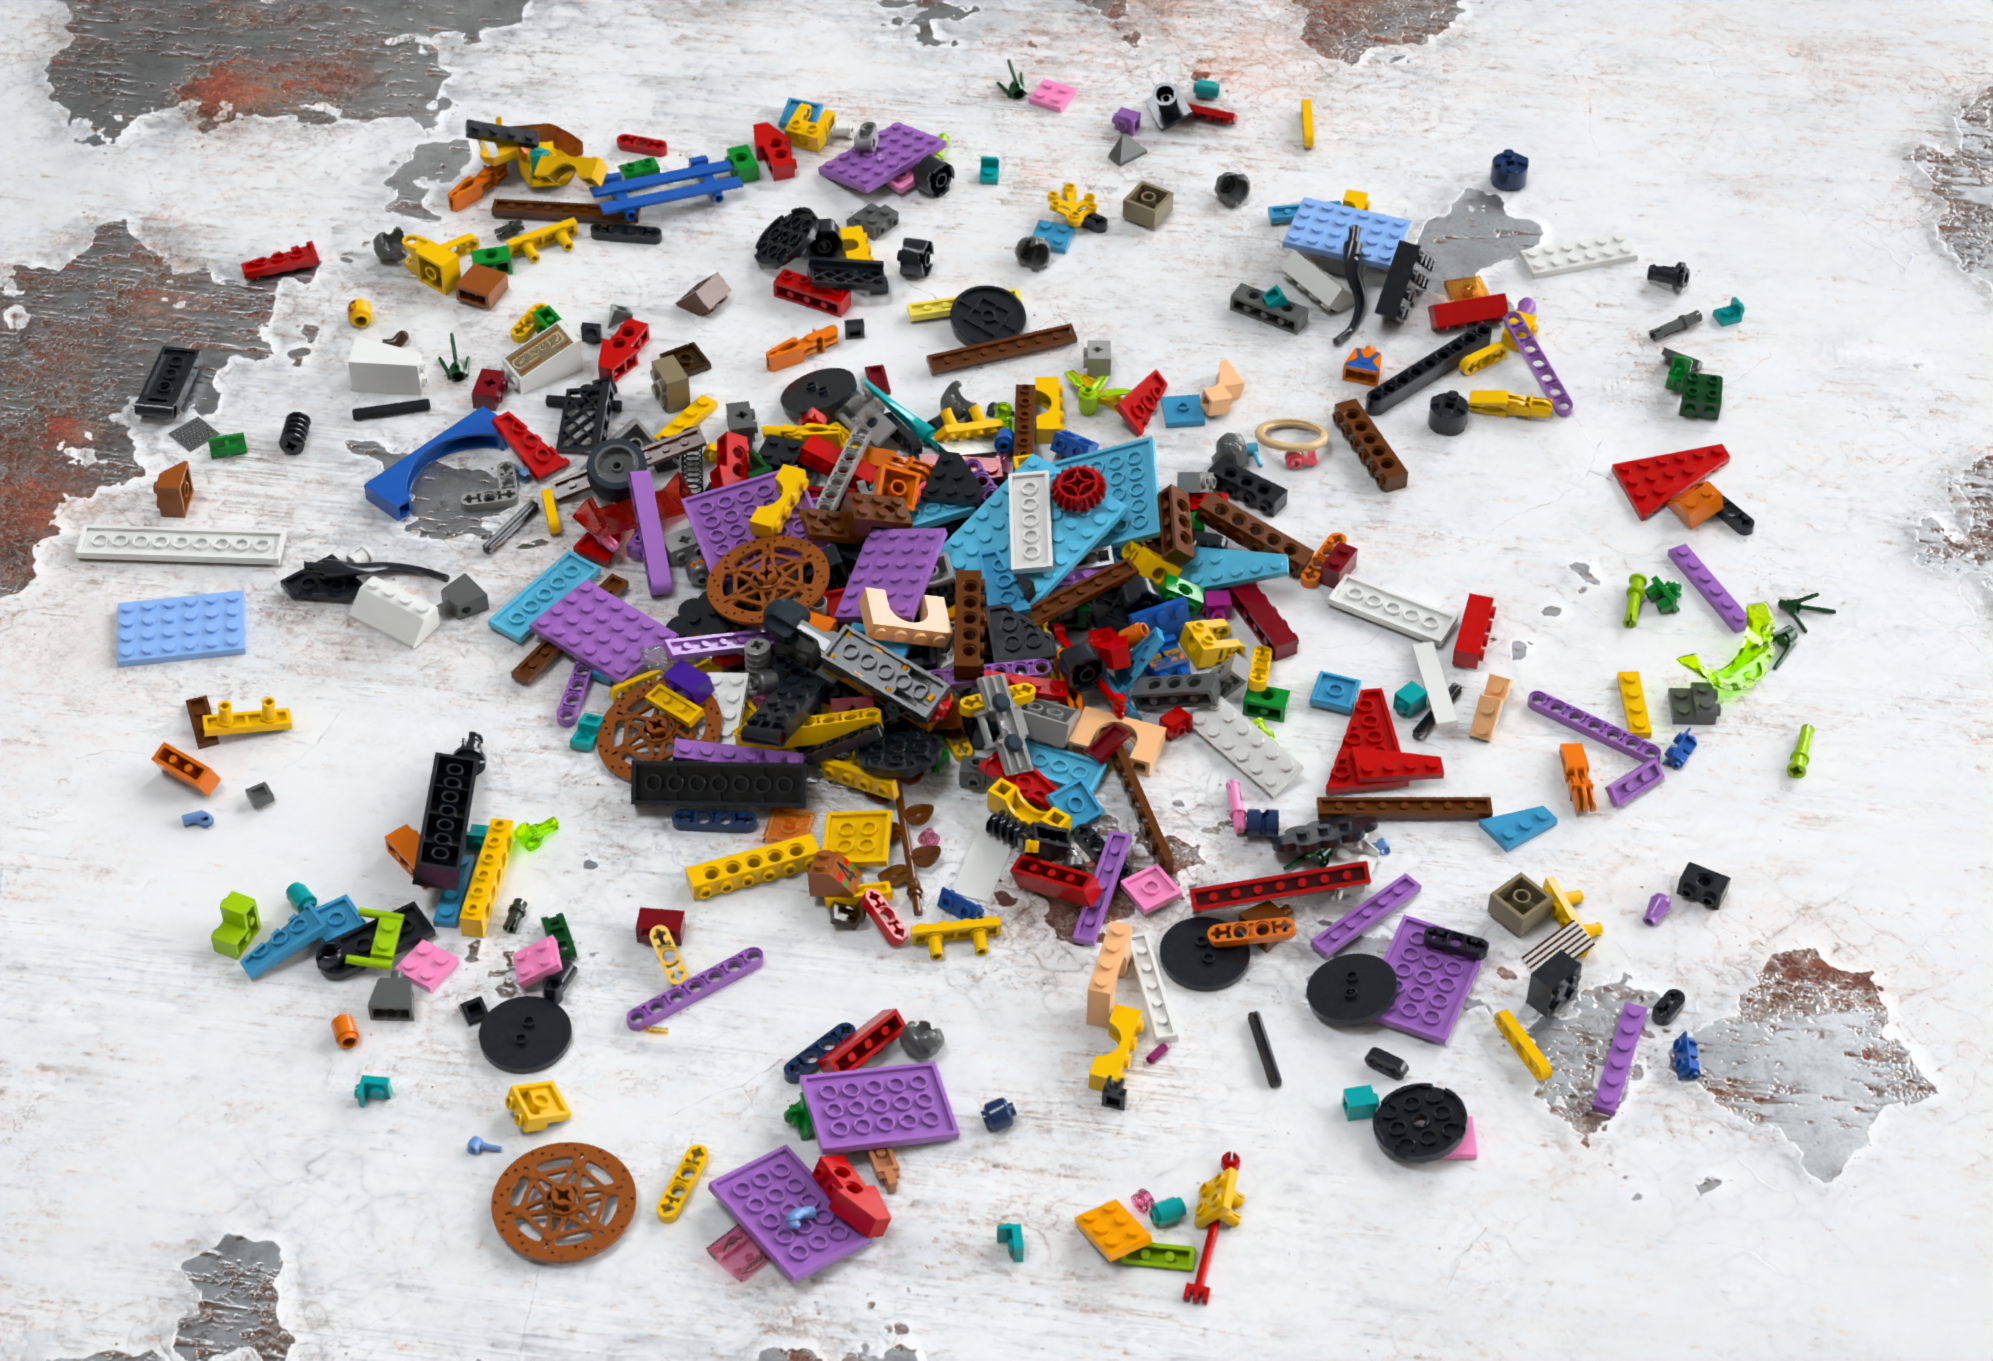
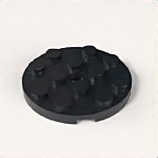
M799 207L792 209L791 214L785 217L781 215L775 219L757 241L755 246L757 253L754 255L756 261L763 268L777 270L795 258H800L804 254V250L816 239L815 235L819 227L817 215L810 208Z
M912 725L884 727V735L881 738L855 748V759L859 767L866 772L880 776L882 779H889L891 777L912 778L915 774L935 766L942 755L939 737L935 733H926L925 728Z
M1415 1083L1392 1091L1381 1101V1106L1377 1112H1374L1373 1130L1377 1143L1390 1156L1405 1162L1426 1163L1449 1155L1461 1144L1468 1130V1116L1463 1101L1452 1090L1446 1087L1445 1089L1433 1087L1432 1083ZM1418 1120L1426 1121L1423 1127L1416 1125L1415 1122Z

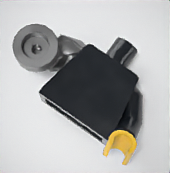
M1032 822L1025 833L1018 834V848L1021 850V854L1048 862L1063 861V866L1083 872L1086 870L1085 859L1078 855L1075 848L1071 847L1069 829Z

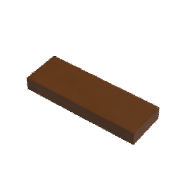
M207 695L185 700L198 749L219 745L218 735L206 737L204 735L202 716L212 715Z

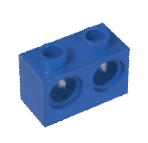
M1061 430L1055 432L1050 450L1070 458L1097 451L1099 443L1071 431Z

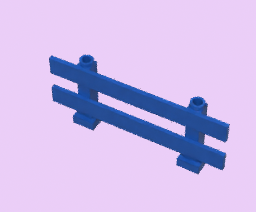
M703 155L689 158L688 168L628 180H622L620 172L606 174L602 186L589 187V191L593 198L611 195L614 200L599 204L603 215L621 212L625 220L633 221L637 217L635 212L637 208L702 195H708L712 202L721 203L724 199L723 191L742 188L743 183L739 176L715 180L714 174L733 171V167L728 160L708 164L707 156ZM697 178L700 184L630 198L626 194L629 191Z

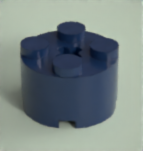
M1506 149L1503 153L1497 154L1492 160L1491 184L1501 191L1508 192V189H1514V191L1521 190L1526 185L1529 159L1514 153L1511 149Z

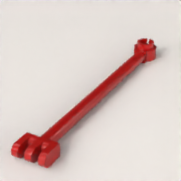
M1054 622L1048 624V627H1052L1048 628V630L1064 648L1073 646L1064 636L1065 628L1062 623ZM1100 678L1096 682L1097 687L1112 703L1111 712L1116 718L1123 719L1126 707L1124 705L1126 704L1125 696L1121 692L1114 694L1102 678Z
M1231 1151L1226 1152L1221 1158V1168L1225 1171L1232 1167L1238 1171L1240 1157L1233 1152V1161H1230ZM1216 1219L1209 1225L1195 1283H1186L1183 1294V1300L1188 1301L1191 1293L1194 1294L1192 1302L1198 1303L1199 1295L1203 1296L1202 1304L1207 1305L1210 1287L1204 1286L1221 1221L1219 1219Z

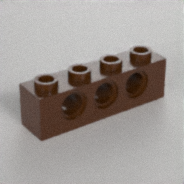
M1170 484L1157 494L1162 559L1181 568L1195 558L1189 493Z

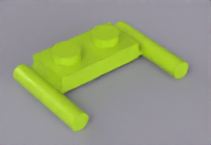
M359 907L358 916L379 919L370 958L346 955L345 964L391 971L405 914Z

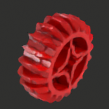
M1077 464L1073 468L1069 465L1068 470L1062 469L1061 474H1056L1055 479L1052 480L1051 494L1058 508H1062L1064 512L1070 510L1071 514L1075 511L1081 514L1085 510L1089 513L1090 508L1096 509L1097 504H1102L1107 487L1105 478L1099 470H1095L1093 466L1088 468L1086 464L1082 467Z

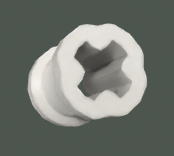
M835 121L833 136H848V138L852 139L854 123L845 124Z
M364 545L353 555L349 554L346 556V561L351 563H366L374 560L373 554Z

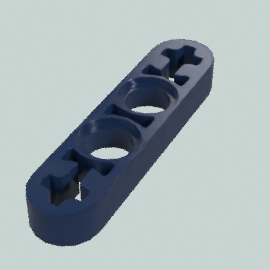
M678 809L672 814V824L674 829L679 831L747 834L757 829V817L754 813L746 811ZM702 818L709 819L707 823L698 822ZM723 819H729L731 821L729 824L720 823V821Z
M847 1022L838 1024L787 1062L783 1068L786 1082L798 1084L800 1075H810L820 1068L817 1062L809 1063L805 1059L809 1056H814L819 1060L830 1051L825 1050L822 1046L830 1043L836 1047L856 1031L854 1025Z

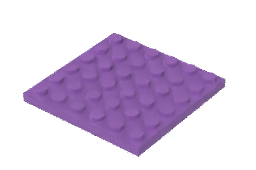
M779 470L681 499L709 575L715 564L729 551L741 544L761 538L751 535L749 520L757 507L771 505L781 497V494L777 492L775 477ZM807 489L802 492L799 503L794 506L790 518L786 519L781 533H778L777 536H792L807 540L799 516L801 508H815ZM807 540L819 549L831 545L830 542ZM775 550V553L794 558L802 556L790 550ZM757 552L742 559L735 566L745 564L761 555L762 552ZM770 559L767 560L766 565H772ZM775 560L776 566L787 563L786 561ZM761 562L751 566L750 568L758 569L760 567ZM743 574L748 577L752 576V574ZM726 576L723 585L733 583V577Z

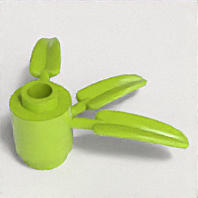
M1071 371L1064 372L1070 382L1075 387L1080 388L1078 391V409L1085 416H1091L1096 412L1098 398L1127 395L1131 391L1126 388H1113L1104 390L1103 394L1098 395L1108 377L1100 376L1091 386L1083 387L1084 382L1077 374Z

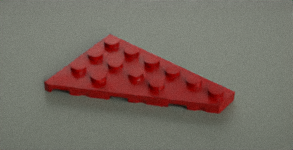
M1717 444L1612 464L1611 471L1640 521H1645L1648 515L1658 512L1661 507H1665L1666 503L1697 482L1703 481L1709 473H1714L1719 467L1729 463L1730 455L1723 444Z
M1382 688L1361 690L1340 751H1338L1334 767L1331 770L1329 781L1326 784V795L1409 786L1410 781L1358 784L1351 754L1352 746L1401 752Z

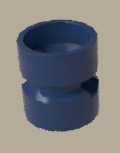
M1247 809V837H1260L1261 834H1264L1266 838L1278 837L1279 810L1266 809L1264 812H1261L1260 809Z

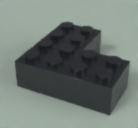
M1399 240L1374 313L1382 318L1404 324V321H1407L1410 316L1409 307L1411 302L1415 301L1417 292L1424 294V291L1429 288V277L1436 268V258L1421 246Z

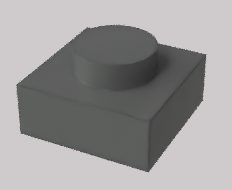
M266 782L245 789L246 796L254 809L275 801L274 795Z

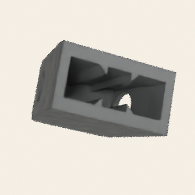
M466 573L441 590L442 603L436 605L441 617L451 613L457 620L468 618L489 609L487 593Z
M394 970L391 972L390 978L381 977L377 980L368 1002L370 1020L414 1021L411 979L404 978L405 974L403 971Z

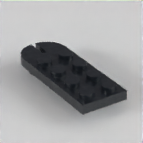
M414 901L392 911L405 914L395 955L419 944L422 939L428 940L436 936L435 929ZM379 919L370 921L323 943L316 952V963L321 973L329 979L339 980L369 968L345 964L346 955L370 958Z

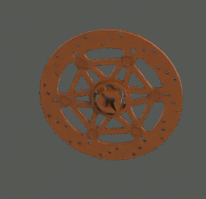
M792 536L762 537L737 546L715 564L707 580V595L713 609L725 619L742 625L763 626V614L766 606L776 599L777 592L779 591L788 593L777 599H789L800 594L802 596L796 602L808 609L820 599L828 586L830 568L824 553L807 540ZM775 550H790L802 556L794 558L775 553ZM757 552H762L761 555L745 564L735 566L742 559ZM768 559L771 560L772 565H766ZM778 559L787 563L776 566L775 560ZM761 562L760 567L758 569L750 568L751 566ZM811 564L814 569L813 580L811 584L803 583V568ZM798 571V581L789 578ZM743 574H752V576L748 577ZM726 576L733 577V593L724 596V579ZM739 579L747 582L740 589H738ZM786 583H788V584H790V585H792V586H794V587H789V586H784V585H785ZM758 594L761 597V601L749 599ZM765 595H771L769 601H766ZM741 602L760 607L762 610L759 612L747 611L734 605Z
M664 679L652 681L630 690L620 697L603 717V722L597 734V749L602 762L617 777L631 782V765L622 760V757L626 755H631L641 760H668L673 757L674 750L666 754L664 753L667 745L674 746L676 736L687 740L718 743L722 731V713L713 695L708 696L699 705L704 710L706 726L702 738L698 740L694 738L696 723L690 728L687 735L680 730L685 726L681 722L676 723V719L666 713L659 714L660 710L651 704L633 713L628 711L637 703L645 700V696L659 683L665 686L666 682ZM655 708L652 717L642 716V714ZM634 721L644 722L643 726H640ZM622 722L625 724L623 742L621 745L614 747V732L617 724ZM633 727L639 733L629 739V731ZM643 739V742L633 745L638 740ZM649 746V756L637 752V750ZM654 748H660L658 756L655 757Z
M578 1142L549 1144L522 1155L503 1172L492 1194V1218L495 1228L503 1241L521 1255L547 1263L576 1262L603 1252L625 1233L636 1210V1189L628 1169L617 1157L608 1151ZM556 1160H573L571 1165L542 1172L536 1169L540 1165ZM591 1163L599 1167L609 1175L613 1183L604 1185L585 1169L586 1165ZM566 1173L560 1183L548 1178ZM577 1173L576 1183H568L573 1174ZM582 1177H586L596 1187L580 1188ZM523 1178L529 1181L520 1205L510 1206L512 1193L519 1181ZM542 1181L551 1186V1188L545 1191L539 1182ZM533 1188H536L542 1197L528 1202ZM601 1193L588 1199H585L584 1196L585 1194ZM575 1195H577L579 1204L576 1203ZM617 1197L616 1211L610 1222L604 1226L599 1221L607 1200ZM550 1199H551V1201H552V1207H553V1209H551V1207H550V1202H549ZM600 1201L596 1215L593 1216L586 1207ZM539 1205H543L544 1208L541 1210H529ZM583 1213L589 1220V1223L579 1219L577 1216ZM547 1216L546 1226L542 1227L531 1217ZM524 1219L542 1235L541 1240L536 1241L526 1236L518 1229L514 1221ZM552 1220L560 1221L555 1230L551 1231ZM567 1221H571L576 1225L580 1226L578 1228L562 1231ZM586 1232L592 1235L591 1238L575 1244L555 1245L557 1239Z

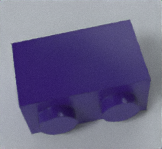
M682 659L663 674L666 682L665 687L697 706L715 691L710 676Z

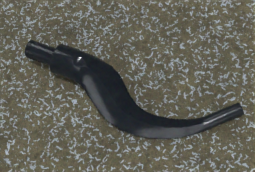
M1359 225L1349 226L1348 240L1343 245V265L1346 280L1354 297V313L1348 328L1333 339L1335 345L1340 344L1358 329L1366 311V289L1359 270L1362 243L1359 242L1361 232Z
M325 559V563L304 561L303 574L324 575V579L332 580L347 579L379 572L413 573L428 576L445 583L450 579V576L415 565L393 562L351 563L334 559Z

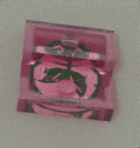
M740 1224L706 1248L711 1257L740 1282L770 1260L767 1254Z

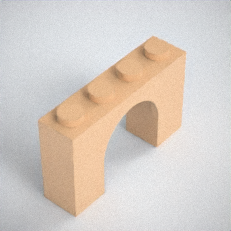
M865 587L859 600L865 633L871 639L946 648L953 634L944 597L924 595L918 609L920 618L918 623L907 622L897 617L889 607L885 590Z
M1085 706L1068 740V751L1087 756L1085 750L1111 724L1116 722L1129 731L1131 736L1128 740L1135 745L1129 757L1135 774L1150 777L1165 744L1166 727L1125 716L1123 719H1118L1113 713Z
M1114 921L1109 923L1088 987L1086 1020L1088 1025L1107 1029L1109 1027V1019L1115 1005L1118 976H1126L1131 961L1132 925Z

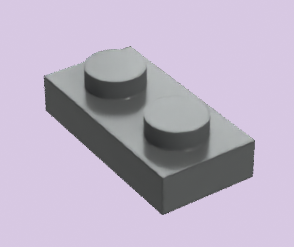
M1664 347L1661 355L1666 357L1665 361L1672 363L1675 354L1685 356L1693 360L1691 371H1694L1695 368L1701 370L1703 362Z

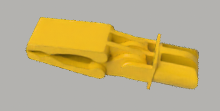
M1471 390L1468 403L1469 411L1497 417L1528 416L1529 420L1530 416L1549 418L1553 401L1549 398L1532 397V393L1530 396H1522L1509 393L1506 390Z
M784 422L783 426L764 425L761 429L764 440L768 434L806 442L813 434L841 449L844 446L841 427L815 423L795 426L787 425Z

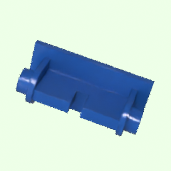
M1690 727L1684 733L1680 731L1673 739L1675 744L1674 746L1671 745L1664 753L1666 758L1662 763L1663 766L1667 762L1671 763L1674 769L1684 766L1689 755L1697 745V739L1688 734L1691 730Z
M942 887L937 907L961 920L966 918L972 920L976 919L977 916L981 917L983 915L984 909H982L980 904L977 905L956 894L952 889L948 890Z
M1684 1031L1673 1043L1675 1069L1677 1070L1678 1081L1684 1076L1696 1080L1701 1074L1699 1061L1696 1060L1698 1058L1697 1043L1693 1038L1688 1037L1687 1031Z

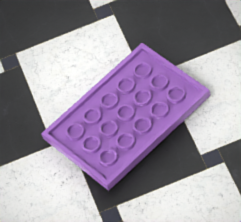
M895 122L890 127L878 132L879 142L874 152L870 150L856 152L853 146L850 150L825 162L824 165L818 167V171L822 176L868 194L909 170L923 158L927 157V155H934L943 150L947 145L943 139L900 122Z
M871 529L834 615L837 623L863 622L859 600L865 587L885 590L891 611L904 621L914 622L947 537L946 529Z
M587 579L529 624L531 632L616 684L634 678L665 652L662 646L664 640L679 638V634Z
M1404 914L1383 958L1396 973L1399 988L1398 995L1388 1011L1372 1021L1446 1045L1483 960H1473L1426 947L1423 942L1424 931L1431 926L1444 927ZM1453 940L1450 942L1453 946L1462 945V943L1457 940Z
M935 1061L800 1075L799 1083L821 1155L948 1141L959 1138L960 1133Z
M787 1144L708 1184V1190L792 1284L871 1244L872 1238L864 1236L828 1208L831 1200L812 1177L811 1170ZM815 1206V1218L799 1220L800 1227L797 1229L789 1230L787 1228L785 1218L793 1209Z

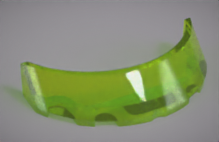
M1763 601L1746 607V631L1742 646L1736 657L1724 668L1719 670L1715 668L1706 669L1696 653L1680 656L1676 660L1683 667L1717 688L1727 691H1739L1754 686V683L1759 682L1769 669L1767 666L1769 659L1774 656L1775 652L1771 634L1773 629H1776V624L1768 603Z

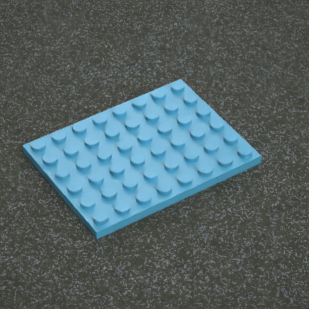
M1033 453L1014 473L1049 470L1053 571L1020 574L1034 581L1036 596L1029 605L1046 598L1128 512V505L1108 494L1102 499V504H1097L1096 509L1090 508L1089 513L1086 510L1082 511L1081 514L1078 511L1071 514L1070 510L1064 512L1062 508H1058L1051 494L1052 480L1055 479L1056 474H1061L1062 469ZM1008 479L944 543L940 553L947 551L955 576L956 570H981L977 552L998 548L1012 575Z

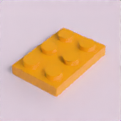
M1117 1199L1074 1217L1075 1225L1110 1262L1152 1243L1150 1233Z

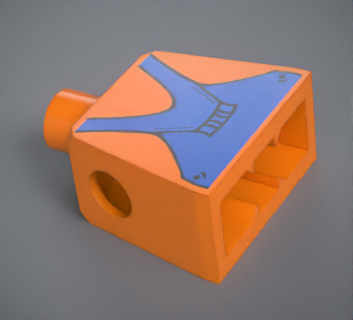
M1370 345L1366 346L1365 349L1354 348L1343 365L1342 380L1373 387L1379 386L1382 354Z

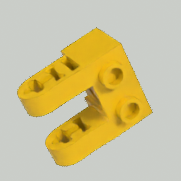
M800 103L784 129L785 135L791 139V146L820 153L827 141L826 137L835 123L836 112L825 109L818 122L812 123L808 122L811 115V105Z
M1133 541L1127 543L1122 549V557L1124 559L1128 557L1139 569V575L1152 579L1158 587L1167 573L1178 577L1182 571L1181 568L1162 559V555L1144 546L1141 547Z
M1225 619L1185 622L1179 643L1197 669L1213 667L1216 665V662H1223L1234 653L1239 654L1241 657L1245 653V647L1239 639L1221 640L1226 638L1231 632V627Z

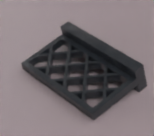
M809 256L807 276L810 278L811 287L887 292L883 261Z
M610 381L602 382L601 387L566 389L556 445L557 453L592 451L597 444L608 439L615 397ZM593 394H599L593 401L589 398ZM571 395L581 396L574 402L571 400ZM586 400L589 404L581 409L578 405ZM594 407L596 412L589 416L586 412ZM574 408L578 410L572 417L568 415ZM582 415L586 417L580 424L576 422ZM590 422L593 423L594 426L588 431L584 429ZM570 424L576 426L569 432L565 430ZM578 431L584 433L578 439L573 437ZM588 437L591 439V444H581ZM568 439L573 441L568 446H562Z

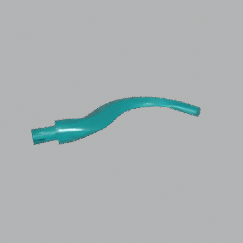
M862 377L860 379V383L899 418L924 445H931L939 453L945 451L937 442L931 439V437H934L933 434L937 432V429L895 402L874 386L867 378Z

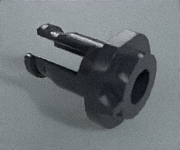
M1678 262L1676 267L1656 266L1653 264L1649 266L1647 272L1648 281L1655 280L1672 285L1675 292H1681L1683 288H1686L1690 277V270L1686 267L1685 262Z
M471 731L469 732L468 740L462 738L461 747L456 749L452 755L479 759L477 776L486 767V756L482 752L481 746L483 744V737L479 733Z

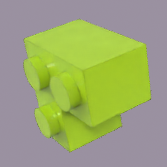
M231 891L220 904L223 922L213 931L211 941L214 952L238 960L261 930V923L255 899Z

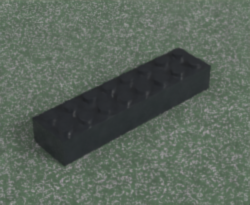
M435 752L414 868L413 885L457 891L479 759Z
M632 760L631 804L807 807L808 763Z

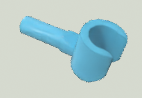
M1247 443V454L1253 455L1258 467H1262L1263 464L1258 454V444Z

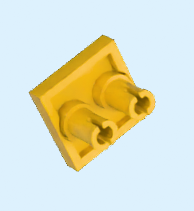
M1230 1167L1200 1186L1198 1205L1195 1208L1194 1225L1202 1229L1216 1219L1225 1222L1232 1228H1236L1239 1225L1241 1215L1231 1210L1232 1206L1236 1209L1240 1208L1245 1198L1243 1194L1235 1191L1237 1170Z

